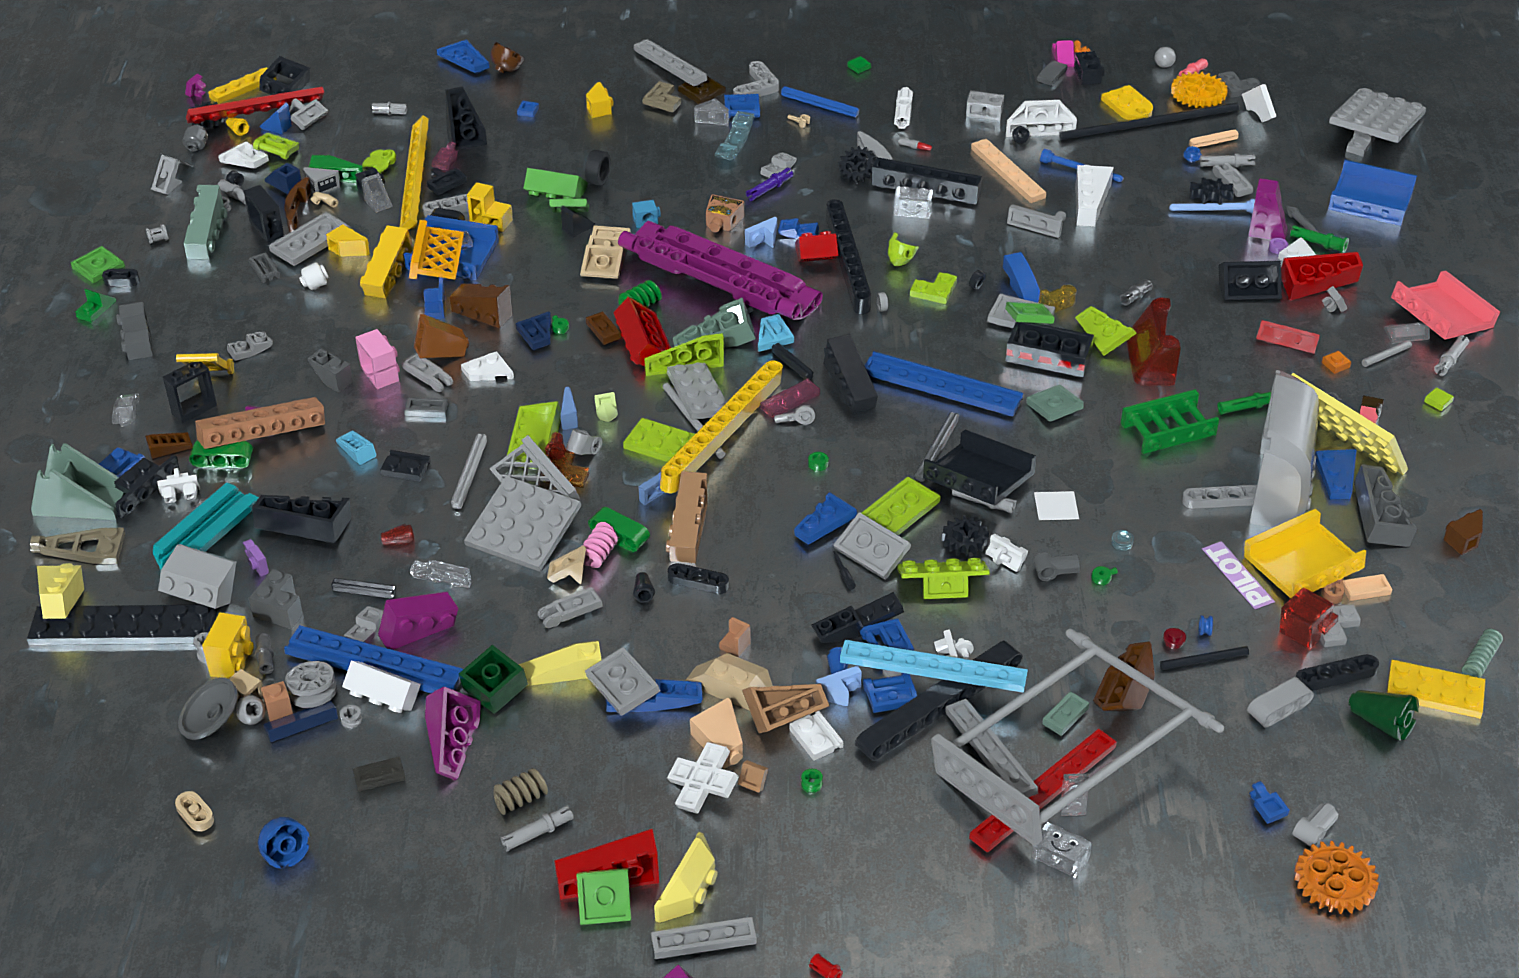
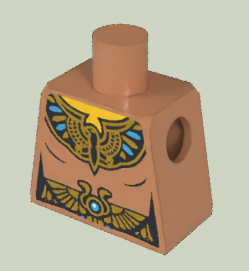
M712 194L706 209V225L712 232H718L720 229L731 231L744 217V201Z

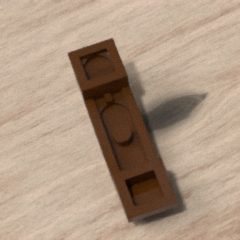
M309 177L299 181L286 197L284 210L290 233L299 226L297 210L300 202L308 203L312 193Z

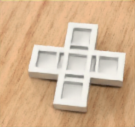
M707 742L697 762L677 758L667 779L671 783L684 786L675 802L679 809L698 814L709 793L725 798L729 797L739 777L735 772L722 769L730 753L727 747Z

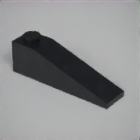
M463 86L446 89V127L448 141L452 150L458 151L487 145L486 129Z

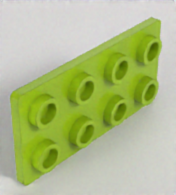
M969 558L968 561L946 559V562L928 559L924 560V563L906 560L902 561V564L897 565L901 578H923L924 599L968 597V576L990 575L988 566L980 558Z

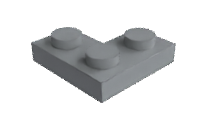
M1354 604L1310 609L1309 613L1323 647L1346 645L1347 637L1342 628L1360 626L1361 623Z

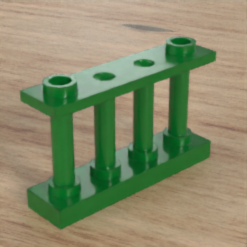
M1194 389L1124 407L1121 424L1124 428L1136 426L1143 436L1141 452L1145 454L1216 435L1219 418L1215 417L1206 420L1197 408L1199 393ZM1190 411L1197 422L1187 424L1181 413ZM1172 416L1179 427L1169 429L1162 418ZM1154 421L1161 432L1151 434L1144 423Z

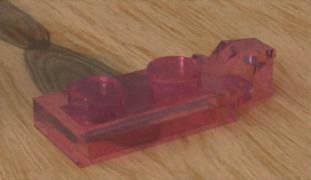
M449 142L446 148H440L432 160L431 167L449 171L457 159L456 143Z

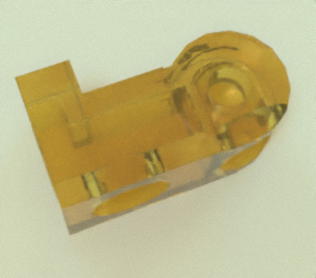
M1063 285L1060 289L1050 292L1047 289L1041 290L1039 303L1055 307V313L1075 304L1077 289L1072 285Z

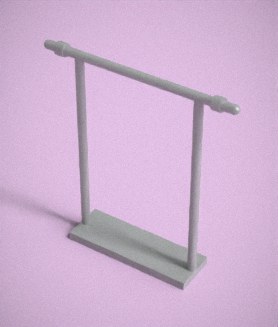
M1068 629L1066 636L1073 640L1074 644L1081 649L1086 648V651L954 741H948L939 733L932 737L931 741L936 773L1036 846L1042 842L1041 824L1191 716L1197 719L1198 723L1206 729L1211 728L1217 733L1224 731V725L1215 720V716L1207 711L1202 712L1090 641L1087 635L1082 632L1078 633L1073 629ZM1095 655L1183 710L1042 812L1039 811V806L960 749L963 745Z

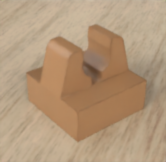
M746 760L742 765L738 785L760 793L764 788L768 768Z

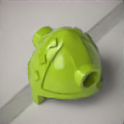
M894 232L888 242V256L894 266H902L913 259L919 246H911L896 240L898 233Z

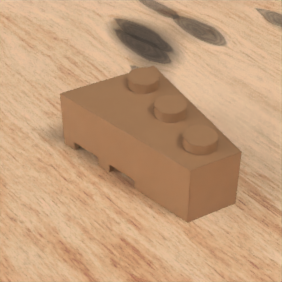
M821 684L748 687L742 690L759 734L829 706Z

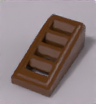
M188 432L150 434L145 436L152 459L193 448Z

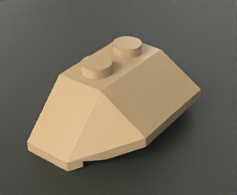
M728 653L697 665L685 680L701 682L703 692L722 700L729 698L732 704L749 710V707L743 695V689L773 686L766 668Z

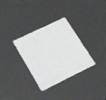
M1074 491L1034 492L1039 520L1079 519Z

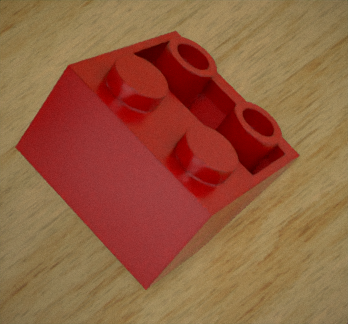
M831 231L820 232V235L814 236L812 233H803L795 241L799 262L836 259L838 257L836 234H831Z

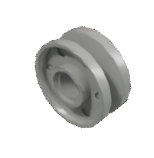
M309 661L292 668L285 678L290 702L298 707L313 708L330 701L337 691L332 667L325 662Z

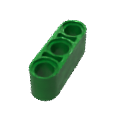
M196 441L193 445L189 461L193 466L199 468H246L252 456L253 446L247 441H241L204 449L200 442Z
M602 507L588 520V525L592 531L598 523H608L618 537L617 545L631 552H636L650 538V532L645 526L608 507Z

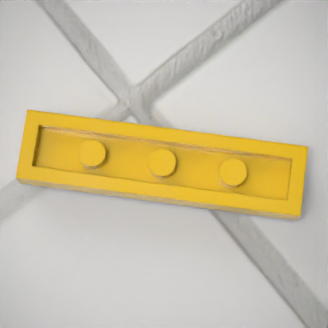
M261 68L259 71L247 74L240 79L230 81L228 84L208 91L209 98L221 104L258 88L260 76L268 68Z

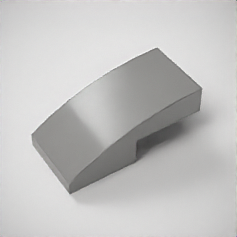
M781 152L772 156V163L761 167L760 174L770 178L774 173H779L787 167L791 168L797 158Z
M367 606L356 616V624L344 637L369 644L379 631L383 611Z

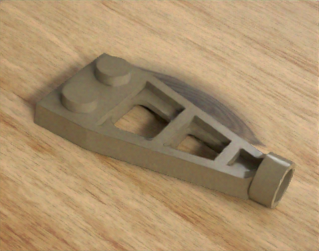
M97 528L48 537L32 536L30 549L32 553H41L43 555L91 564H117L125 537L124 528ZM99 540L96 551L87 552L80 550L82 542ZM74 542L72 550L58 548L59 544Z

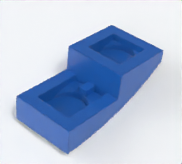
M798 218L781 220L778 228V234L798 239L803 233H812L814 236L818 235L819 232L818 223L800 224Z

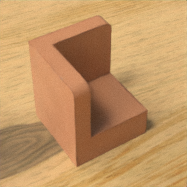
M731 617L729 619V632L719 642V649L739 658L751 644L750 625Z

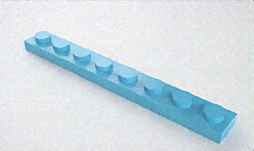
M850 640L844 641L840 655V663L1023 693L1028 669Z

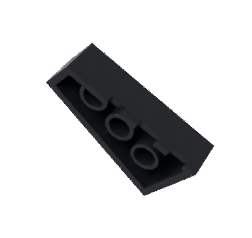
M261 495L252 506L254 528L331 543L337 541L352 519L350 498L332 501L331 497H322V500H310L309 496L290 499L289 496Z

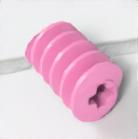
M598 523L582 546L586 547L585 566L592 568L601 567L606 556L610 554L614 545L617 544L618 537L608 523Z

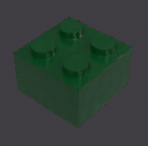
M491 645L458 673L463 690L476 700L481 701V704L493 714L499 711L528 685L524 669L494 645Z

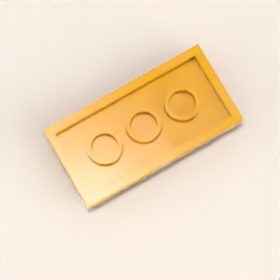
M1391 660L1386 693L1412 695L1418 698L1419 706L1481 719L1486 679Z

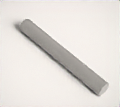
M1407 340L1363 359L1362 365L1367 367L1412 347V343Z

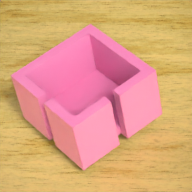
M378 329L355 337L360 368L370 378L374 386L379 389L398 382V373L400 372L399 365L396 362L398 354L395 347L389 344L387 337L382 335Z

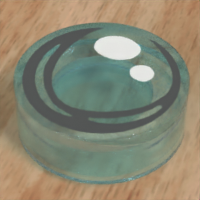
M1118 530L1112 535V546L1122 551L1129 550L1133 546L1134 536L1126 530Z

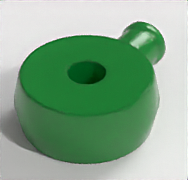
M557 315L552 317L551 328L554 333L565 334L569 331L570 325L567 319L558 318Z
M1098 566L1091 573L1092 581L1100 586L1110 583L1112 575L1117 574L1118 570L1116 567L1109 569L1104 566Z

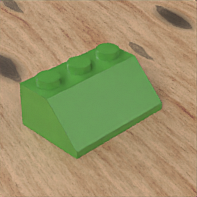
M527 168L523 189L529 192L528 195L539 197L542 194L546 195L548 199H556L557 197L581 199L588 187V182L576 175Z

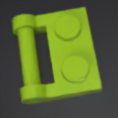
M267 132L254 141L253 149L258 151L261 149L287 160L292 153L299 150L300 143Z

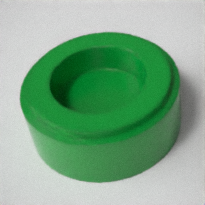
M814 452L808 457V466L814 471H823L829 466V457L823 452Z

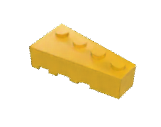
M387 225L384 232L381 233L379 244L374 248L373 257L368 262L367 270L360 280V286L365 295L386 299L395 285V278H400L402 267L405 266L404 252L412 253L414 249L408 229Z

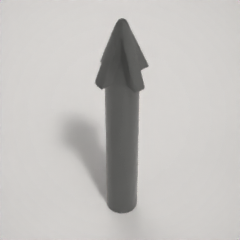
M1286 205L1290 218L1293 217L1305 229L1319 232L1298 212V208Z

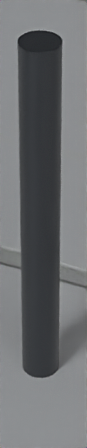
M1248 646L1164 660L1160 661L1161 670L1245 656L1249 655Z

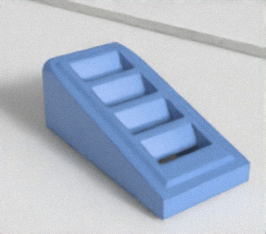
M569 386L565 387L561 409L563 430L578 428L577 410Z

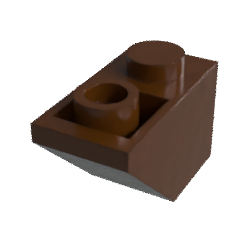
M1478 509L1472 513H1467L1456 521L1453 520L1448 523L1443 540L1461 555L1478 548L1483 532V511Z

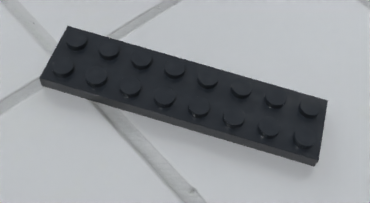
M205 605L73 606L66 618L43 619L42 608L37 606L27 636L28 645L193 643L195 636L204 632L209 633L214 624L217 609Z

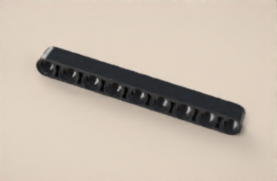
M832 199L827 202L826 221L831 234H836L838 260L852 307L857 314H867L871 310V291L842 201Z
M1001 641L973 659V661L1017 667L1022 661L1023 655L1006 641ZM942 679L861 732L855 740V746L872 761H875L946 715V706L964 699L968 700L985 689L986 686Z

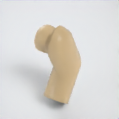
M314 192L311 197V201L316 205L321 200L333 208L338 205V200L329 194Z

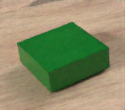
M859 56L848 61L847 67L859 74L870 69L871 63Z

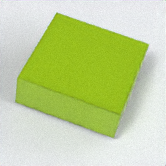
M1436 387L1425 397L1424 402L1443 411L1453 402L1454 396Z

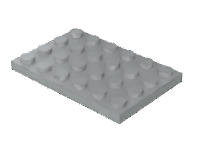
M1362 88L1330 117L1329 123L1398 143L1425 114L1426 107L1417 102L1409 103L1403 98L1388 97V94H1377L1368 88Z

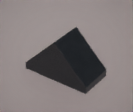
M563 205L560 208L562 230L572 237H576L593 228L596 224L587 217Z

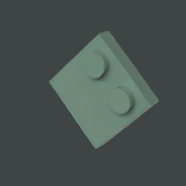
M1060 384L1027 397V405L1050 422L1083 409V401Z

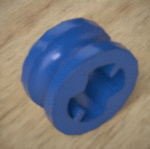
M1200 615L1199 635L1206 633L1208 636H1211L1213 617L1205 618L1203 615Z

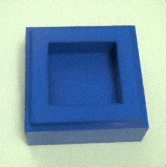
M522 101L517 109V115L534 117L539 109V103Z

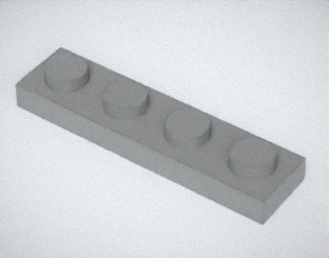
M752 917L651 932L655 959L757 944Z

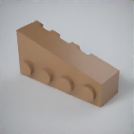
M681 472L679 490L676 497V508L673 511V525H670L669 537L671 539H667L666 552L670 553V562L696 564L708 506L707 473Z

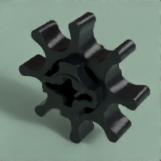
M1201 178V183L1190 182V199L1201 198L1202 204H1206L1208 201L1218 203V205H1222L1223 199L1233 200V183L1223 184L1221 178H1218L1217 181Z

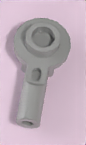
M802 405L796 408L795 412L774 415L775 423L797 420L800 424L807 425L814 421L815 411L809 405Z

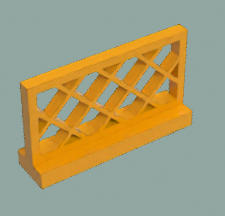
M420 220L410 263L409 278L417 279L418 274L456 280L464 232L428 227L427 221ZM445 240L447 243L442 244L439 241ZM434 244L436 247L431 248L429 245ZM453 247L455 250L450 251L448 248ZM443 251L444 254L440 255L437 252ZM432 255L434 258L429 259L427 256ZM449 257L453 259L450 262L446 260ZM440 261L442 265L438 266L437 264H435L436 262ZM428 265H429L430 267H432L431 269L423 268V267H426V266H428ZM447 268H448V269H450L452 272L444 271V269H447Z

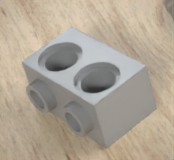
M970 91L966 117L1000 121L1004 107V95Z

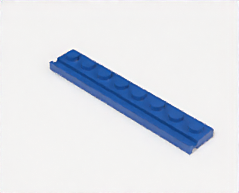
M873 351L872 356L869 357L864 365L868 375L873 378L1009 416H1014L1020 401L1023 400V393L875 351Z
M299 625L290 638L288 646L284 647L286 655L309 661L325 662L331 667L348 671L351 661L363 662L421 684L419 690L427 693H433L443 686L456 691L461 683L458 673L463 668Z

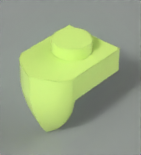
M615 393L594 395L598 418L605 422L615 419L618 415Z

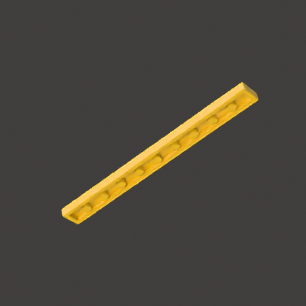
M424 115L412 125L399 226L408 230L413 229L418 222L417 214L419 212V197L423 180L425 146L429 129V119Z

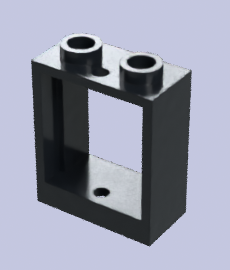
M279 56L260 76L259 90L270 95L302 90L310 81V67ZM280 74L293 79V81L287 85L274 80V78Z
M261 185L244 190L249 221L263 238L270 242L284 237L279 206Z
M190 362L163 376L171 413L182 424L217 406L209 368L202 362ZM198 378L201 392L180 402L177 387Z

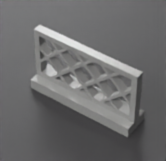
M528 435L522 439L523 444L489 468L500 483H502L506 476L522 480L523 482H526V480L536 481L535 486L537 487L540 486V481H549L550 487L546 490L578 501L580 500L576 489ZM524 452L527 455L526 462H516V457ZM502 467H510L509 475L499 474L497 471ZM514 467H524L523 475H513ZM529 467L538 468L537 476L527 475Z

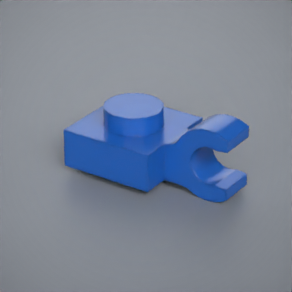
M1261 781L1252 784L1254 790L1249 794L1255 801L1254 807L1267 824L1288 816L1290 810L1277 792L1269 794Z

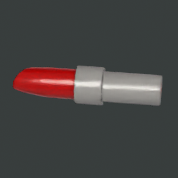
M900 138L899 140L900 145L913 149L930 151L932 148L931 145L917 140Z

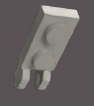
M1223 163L1222 168L1218 165L1212 168L1214 176L1221 178L1224 184L1233 183L1234 195L1236 197L1253 193V186L1229 163Z
M417 353L401 363L404 370L426 384L431 385L433 390L437 392L443 391L442 383L446 384V386L453 384V379L449 374L426 358H419Z
M590 587L553 601L551 604L540 608L537 614L539 618L543 619V624L546 628L558 626L561 621L564 622L603 607L594 588Z

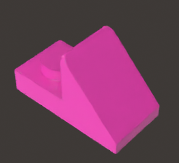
M1057 41L1056 44H1052L1055 61L1066 64L1067 67H1074L1073 41Z

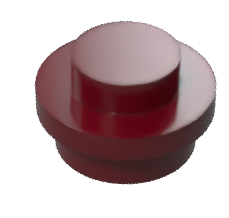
M1169 628L1164 632L1163 639L1169 648L1178 649L1186 642V634L1181 629Z

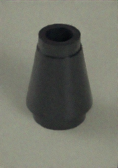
M640 572L635 577L633 596L639 602L646 603L654 597L655 589L648 574Z

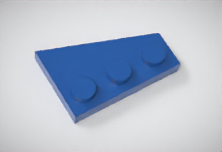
M467 40L436 49L438 56L474 73L490 68L489 62Z
M1357 449L1315 452L1316 463L1330 500L1351 499Z
M829 492L826 495V500L823 503L819 502L815 507L816 510L812 514L807 515L794 528V534L809 545L857 516V509Z

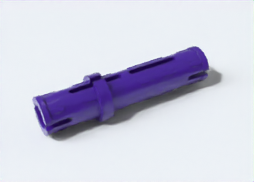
M787 167L779 173L772 174L769 179L747 190L746 196L752 195L749 200H755L774 187H780L783 182L791 179L793 172L791 171L787 174L791 170Z

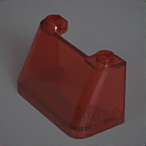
M1160 297L1154 299L1131 327L1137 334L1126 341L1133 379L1139 385H1175L1181 347L1177 338L1165 333L1168 312L1171 308L1170 298Z

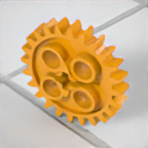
M1194 71V74L1188 72L1185 75L1182 73L1181 76L1173 79L1171 94H1173V98H1177V102L1182 101L1183 105L1187 103L1188 107L1195 105V108H1198V106L1205 108V106L1211 107L1212 105L1217 106L1218 103L1222 104V101H1225L1228 89L1225 82H1221V78L1216 79V75L1210 76V73L1205 75L1203 72L1198 74Z

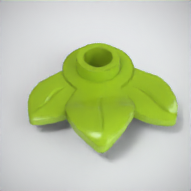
M375 150L370 153V157L364 160L362 166L374 167L381 173L396 162V153L394 150Z

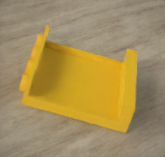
M1317 509L1306 512L1245 540L1244 557L1293 601L1365 568L1366 550L1355 553L1320 524L1321 513Z

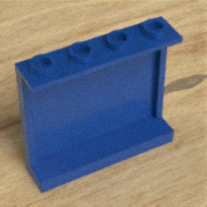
M1344 160L1338 183L1331 194L1328 210L1401 226L1414 190L1417 175Z
M427 215L425 221H427L428 227L464 232L456 277L477 280L499 242L498 226ZM445 240L439 241L442 244L447 243ZM434 244L429 245L431 248L436 247ZM453 247L448 248L450 251L455 250ZM413 251L412 253L404 252L405 268L410 270ZM443 251L437 252L440 255L444 254ZM432 255L427 256L429 259L434 258ZM449 257L446 260L450 262L453 259ZM440 261L435 263L438 266L442 265ZM428 265V266L423 267V268L431 269L432 267H430V266ZM447 268V269H444V271L452 272V271H451L450 269H448V268Z

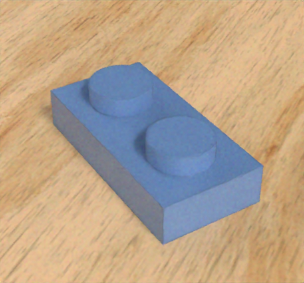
M661 472L639 486V501L642 504L647 505L665 493L660 489Z

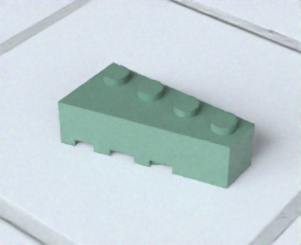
M197 185L196 190L199 196L194 198L195 209L191 211L190 225L187 227L184 248L187 259H209L211 253L215 250V242L219 239V232L223 229V221L227 218V208H224L220 185Z

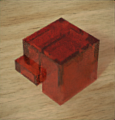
M1302 587L1281 608L1279 632L1310 649L1320 640L1321 633L1325 635L1338 622L1339 616L1333 613V603Z

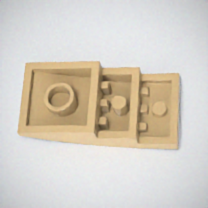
M594 226L589 243L586 245L581 276L618 279L627 249L618 245V238L623 231L631 233L630 228Z

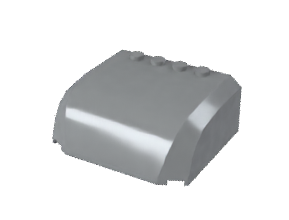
M1276 370L1260 448L1263 460L1250 517V524L1273 528L1304 514L1306 510L1310 509L1311 498L1309 496H1311L1313 483L1311 482H1313L1315 472L1313 469L1316 462L1314 452L1319 417V398L1315 390L1298 378L1281 370Z

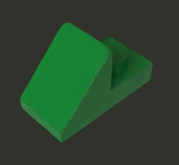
M85 289L87 301L75 311L77 318L92 323L116 302V298Z

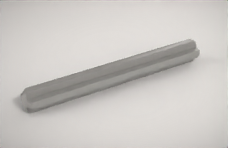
M479 433L475 437L451 500V507L454 509H461L487 443V436L485 434Z

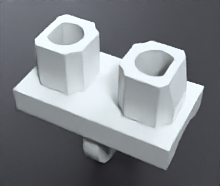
M174 468V475L166 476V480L157 481L159 491L165 503L177 501L176 494L184 493V497L187 500L196 499L197 490H200L197 476H189L188 472L180 474L179 468Z
M997 534L991 535L990 545L985 554L992 557L993 562L997 565L1002 563L1015 572L1020 571L1022 563L1026 560L1028 550L1015 546L1006 537H1000Z
M950 629L943 631L945 638L934 642L938 655L949 653L948 657L968 659L974 650L972 642L964 640V638L958 639L956 643L952 638Z

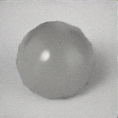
M1161 47L1155 53L1154 59L1159 67L1168 68L1174 64L1176 55L1170 47Z
M253 695L241 698L236 706L238 719L248 725L259 723L266 711L263 701Z

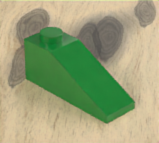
M312 155L308 167L338 170L340 183H356L355 174L363 172V166L331 155Z

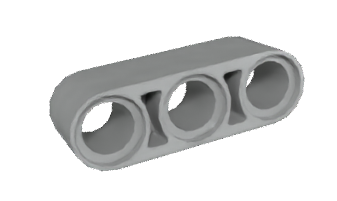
M1294 677L1255 698L1249 704L1247 711L1262 726L1269 727L1307 706L1313 699L1314 693L1297 677Z

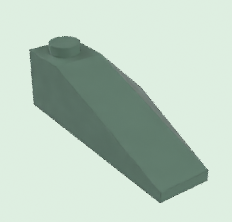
M743 298L721 306L718 313L713 316L707 315L704 317L705 321L699 325H692L674 336V347L701 336L723 333L724 347L739 346L755 340L754 328Z

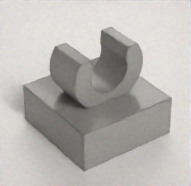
M1334 286L1329 288L1327 292L1330 297H1325L1322 300L1324 306H1327L1328 311L1331 313L1338 308L1342 313L1347 310V305Z

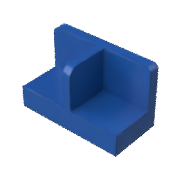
M439 278V288L424 290L425 315L435 319H445L443 278Z

